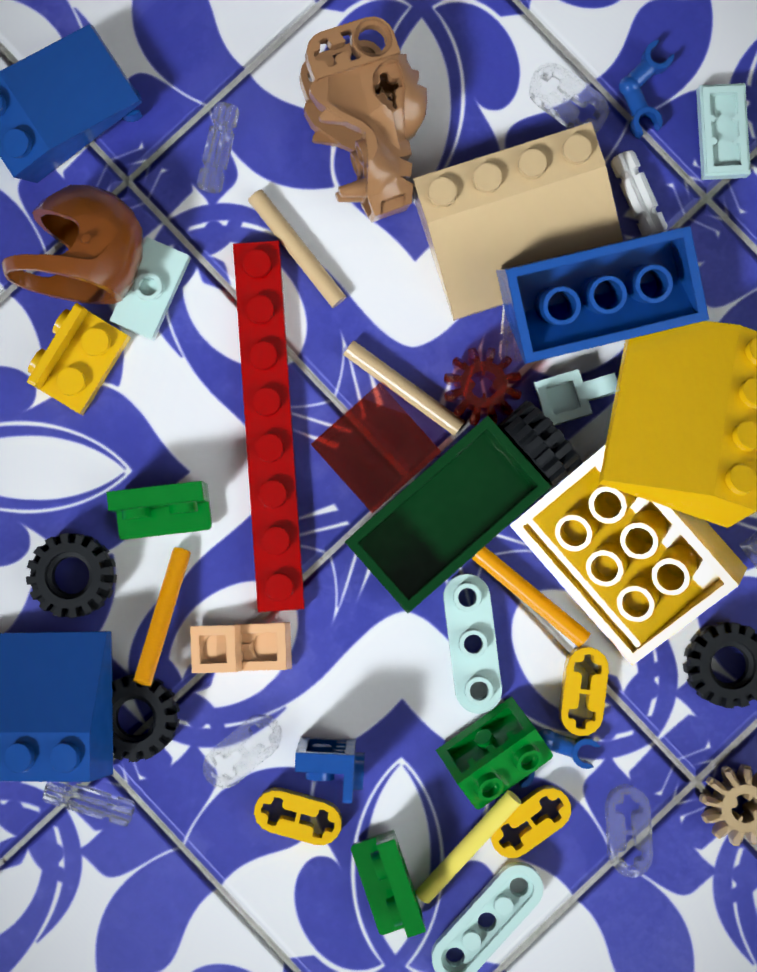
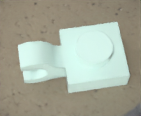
M579 369L534 382L541 410L544 416L553 422L554 426L591 415L592 410L589 401L615 394L617 386L615 373L583 382Z

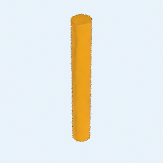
M486 546L472 557L473 561L579 648L589 638L591 633Z
M174 547L133 679L135 683L140 685H152L191 552L186 549Z

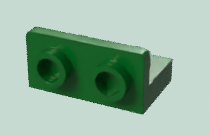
M203 481L106 492L108 511L116 512L118 532L122 540L206 531L212 528L208 484Z
M512 696L436 749L458 786L477 810L499 797L553 757L552 752Z
M391 830L353 843L351 852L378 932L381 935H385L404 928L407 938L426 932L424 916L395 831Z

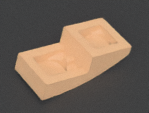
M290 622L190 626L192 673L292 669Z

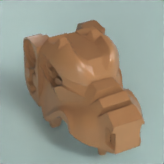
M375 16L358 19L315 34L308 42L305 54L306 61L302 65L299 76L300 86L306 100L303 111L310 128L315 132L312 142L335 146L350 152L351 163L357 175L356 181L338 187V192L335 193L338 202H360L371 223L407 211L412 204L413 183L408 181L412 175V163L408 162L412 155L409 141L415 136L424 121L427 110V88L417 84L419 71L413 70L407 61V54H400L401 51L394 31L389 23ZM372 29L378 31L384 38L385 47L381 50L374 42L359 40V35L365 30ZM349 35L350 43L345 44L346 41L343 36ZM327 44L329 50L319 53L320 45ZM354 54L356 59L351 61V56Z

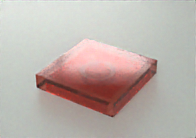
M380 383L311 443V446L372 514L441 453L440 449Z

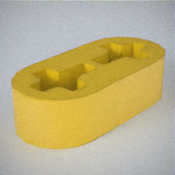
M588 646L578 647L572 650L566 657L559 703V719L562 725L569 732L578 736H588L596 732L601 726L609 674L608 661L605 655L599 650ZM590 654L591 662L597 664L599 669L597 673L589 674L587 688H582V674L574 670L575 662H583L585 655ZM581 693L586 694L585 707L593 712L592 719H584L582 727H577L576 720L568 716L570 709L578 708Z
M543 785L521 799L522 804L490 837L495 850L500 855L507 858H518L554 834L569 821L571 803L566 794L558 787ZM547 796L551 801L557 798L560 799L561 803L556 806L559 813L556 818L551 819L549 815L545 814L533 822L531 817L542 809L539 802L541 798ZM525 821L529 823V826L518 834L521 840L518 845L513 846L509 841L504 844L499 842L504 836L501 829L504 825L509 824L514 829Z
M273 787L265 790L255 804L254 815L256 822L262 829L270 833L314 845H326L334 841L341 831L342 816L340 810L334 803L325 799L285 788ZM274 798H280L283 800L282 807L285 810L296 812V817L280 815L278 821L273 822L269 820L270 812L263 809V804H272ZM319 810H325L328 812V820L334 823V827H327L323 830V834H317L314 832V824L301 820V814L317 817Z

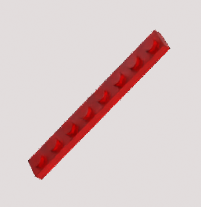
M279 240L233 244L257 608L258 612L305 609Z

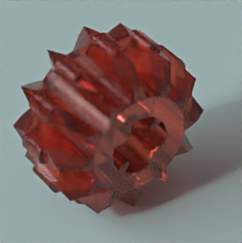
M475 348L469 349L468 360L470 366L462 359L456 357L452 361V365L461 375L446 373L443 379L444 383L458 387V389L446 392L444 400L446 402L461 400V403L453 411V415L457 418L462 416L467 408L472 410L469 419L471 426L478 424L481 412H484L485 417L489 416L496 424L497 415L494 408L508 417L513 412V409L503 398L514 401L519 400L522 395L521 391L507 387V385L520 381V372H512L505 375L504 370L509 367L512 359L506 356L498 365L492 363L496 354L494 348H488L484 361H480L478 351ZM478 376L479 381H482L484 377L490 379L492 385L489 390L493 395L486 398L485 393L480 398L474 395L472 391L476 384L472 379Z

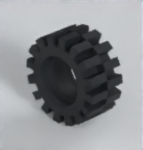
M526 400L498 424L501 431L553 489L582 464L579 454L573 449L572 444L564 438V434L530 401Z
M65 533L45 540L46 543L43 546H38L33 553L36 556L33 560H29L27 568L31 569L30 576H26L27 585L32 586L33 591L30 592L33 600H38L41 603L39 605L41 609L50 611L57 617H81L99 610L105 605L104 601L111 597L114 591L112 590V585L117 580V575H114L113 567H116L115 561L110 559L108 555L110 551L105 545H100L97 542L98 540L83 534ZM69 557L81 559L89 570V581L86 587L75 594L62 591L55 581V571L58 564Z
M716 622L715 625H707L701 628L702 632L699 635H693L689 640L692 642L689 649L686 648L684 656L687 657V664H683V669L685 673H688L689 679H687L690 687L694 688L697 691L696 694L702 699L725 708H734V706L745 707L750 705L749 701H757V634L755 629L739 623ZM726 646H733L740 650L746 663L743 675L738 680L730 683L718 680L713 674L711 667L714 654Z
M134 674L112 682L113 758L118 760L126 758L129 759V762H138L140 759L147 760L153 757L172 741L175 736V730L179 726L180 719H177V712L180 709L178 703L175 704L173 699L174 693L171 689L167 690L163 686L164 682L159 679H153L151 686H144L133 681ZM131 699L142 700L151 708L153 723L145 734L131 735L121 728L118 721V713L120 707L126 701Z

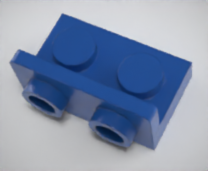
M300 737L295 753V772H304L305 779L312 781L334 780V774H344L343 803H352L353 791L363 790L365 753L356 752V739Z

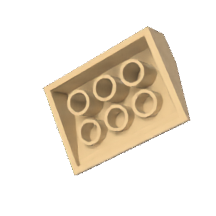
M592 122L428 173L412 180V195L453 321L504 305L496 270L623 240L607 167Z

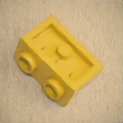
M75 303L71 311L65 309L57 318L52 332L56 335L46 350L41 348L32 358L28 367V372L31 375L27 383L83 416L131 337L92 314L80 304Z

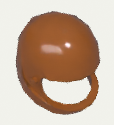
M68 185L43 199L32 212L34 220L44 231L64 244L68 250L61 255L20 254L4 258L2 268L6 279L28 291L72 302L100 305L115 304L122 301L134 283L143 258V230L132 209L114 193L93 185ZM23 270L39 271L56 275L51 277H42L25 272Z

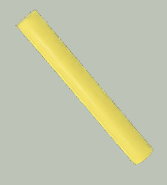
M507 790L415 890L416 895L421 901L429 904L522 804L516 794Z

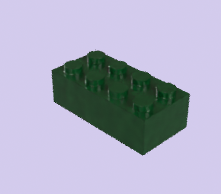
M487 416L351 535L345 543L408 614L548 491L551 486L493 420Z

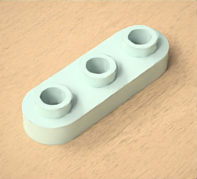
M461 574L452 578L447 583L443 592L454 691L459 704L465 710L475 714H482L494 709L502 695L491 597L487 584L481 578L472 574ZM465 588L472 589L476 595L475 602L470 606H463L458 599L460 591ZM470 635H477L481 639L482 645L477 652H468L464 647V641ZM475 682H483L487 686V694L481 699L473 698L470 694V688Z
M511 862L501 868L435 941L431 952L435 972H477L541 901L543 882L534 867L525 862ZM513 879H525L527 882L526 888L519 893L511 891L510 883ZM481 914H493L495 916L494 923L490 927L480 926L478 918ZM451 948H459L464 954L461 960L452 962L446 958V953Z

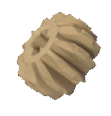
M746 764L740 765L736 775L730 767L724 766L721 768L723 782L720 783L711 776L706 780L708 786L715 790L713 795L700 794L699 801L707 806H712L701 814V818L705 823H715L712 834L718 839L728 834L729 842L733 846H740L745 835L748 841L755 845L757 844V773L752 776L751 767ZM740 795L749 800L742 805L744 811L742 814L732 810V808L738 805L736 797Z

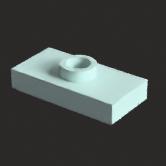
M745 83L699 85L696 95L701 180L747 178L751 174Z
M147 237L143 245V258L134 283L123 300L117 303L109 321L154 341L191 257Z

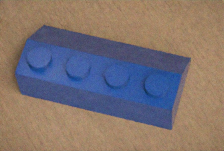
M691 226L668 229L496 270L506 317L525 364L709 320Z

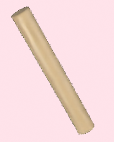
M261 189L255 192L248 199L251 206L329 305L335 308L342 303L347 296L264 191Z
M353 340L343 355L452 435L455 436L465 423L463 419Z

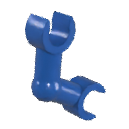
M655 40L647 46L642 54L641 62L619 82V90L624 96L633 116L630 121V131L637 139H640L643 135V130L639 123L640 118L646 117L650 119L657 132L663 123L662 115L655 108L648 106L641 87L654 74H662L666 71L674 59V54H672L664 63H656L652 60L650 54L659 43V40Z
M550 729L538 731L550 751L571 757L576 765L583 769L594 768L590 762L581 760L578 757V750L583 745L600 747L593 738L581 736L573 739L554 733ZM535 771L519 782L520 788H525L532 783Z

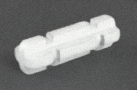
M629 150L616 155L611 161V167L616 178L622 179L620 187L634 218L638 217L640 220L637 224L642 236L667 230V223L662 212L657 213L656 207L659 205L644 172L640 173L638 170L641 165L636 153L633 150Z

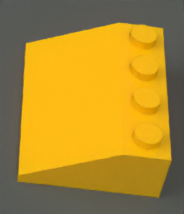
M702 321L625 340L599 484L726 528L757 512V331L737 324Z
M605 442L558 486L548 491L510 526L629 663L634 665L738 587L747 567L706 520L599 484Z

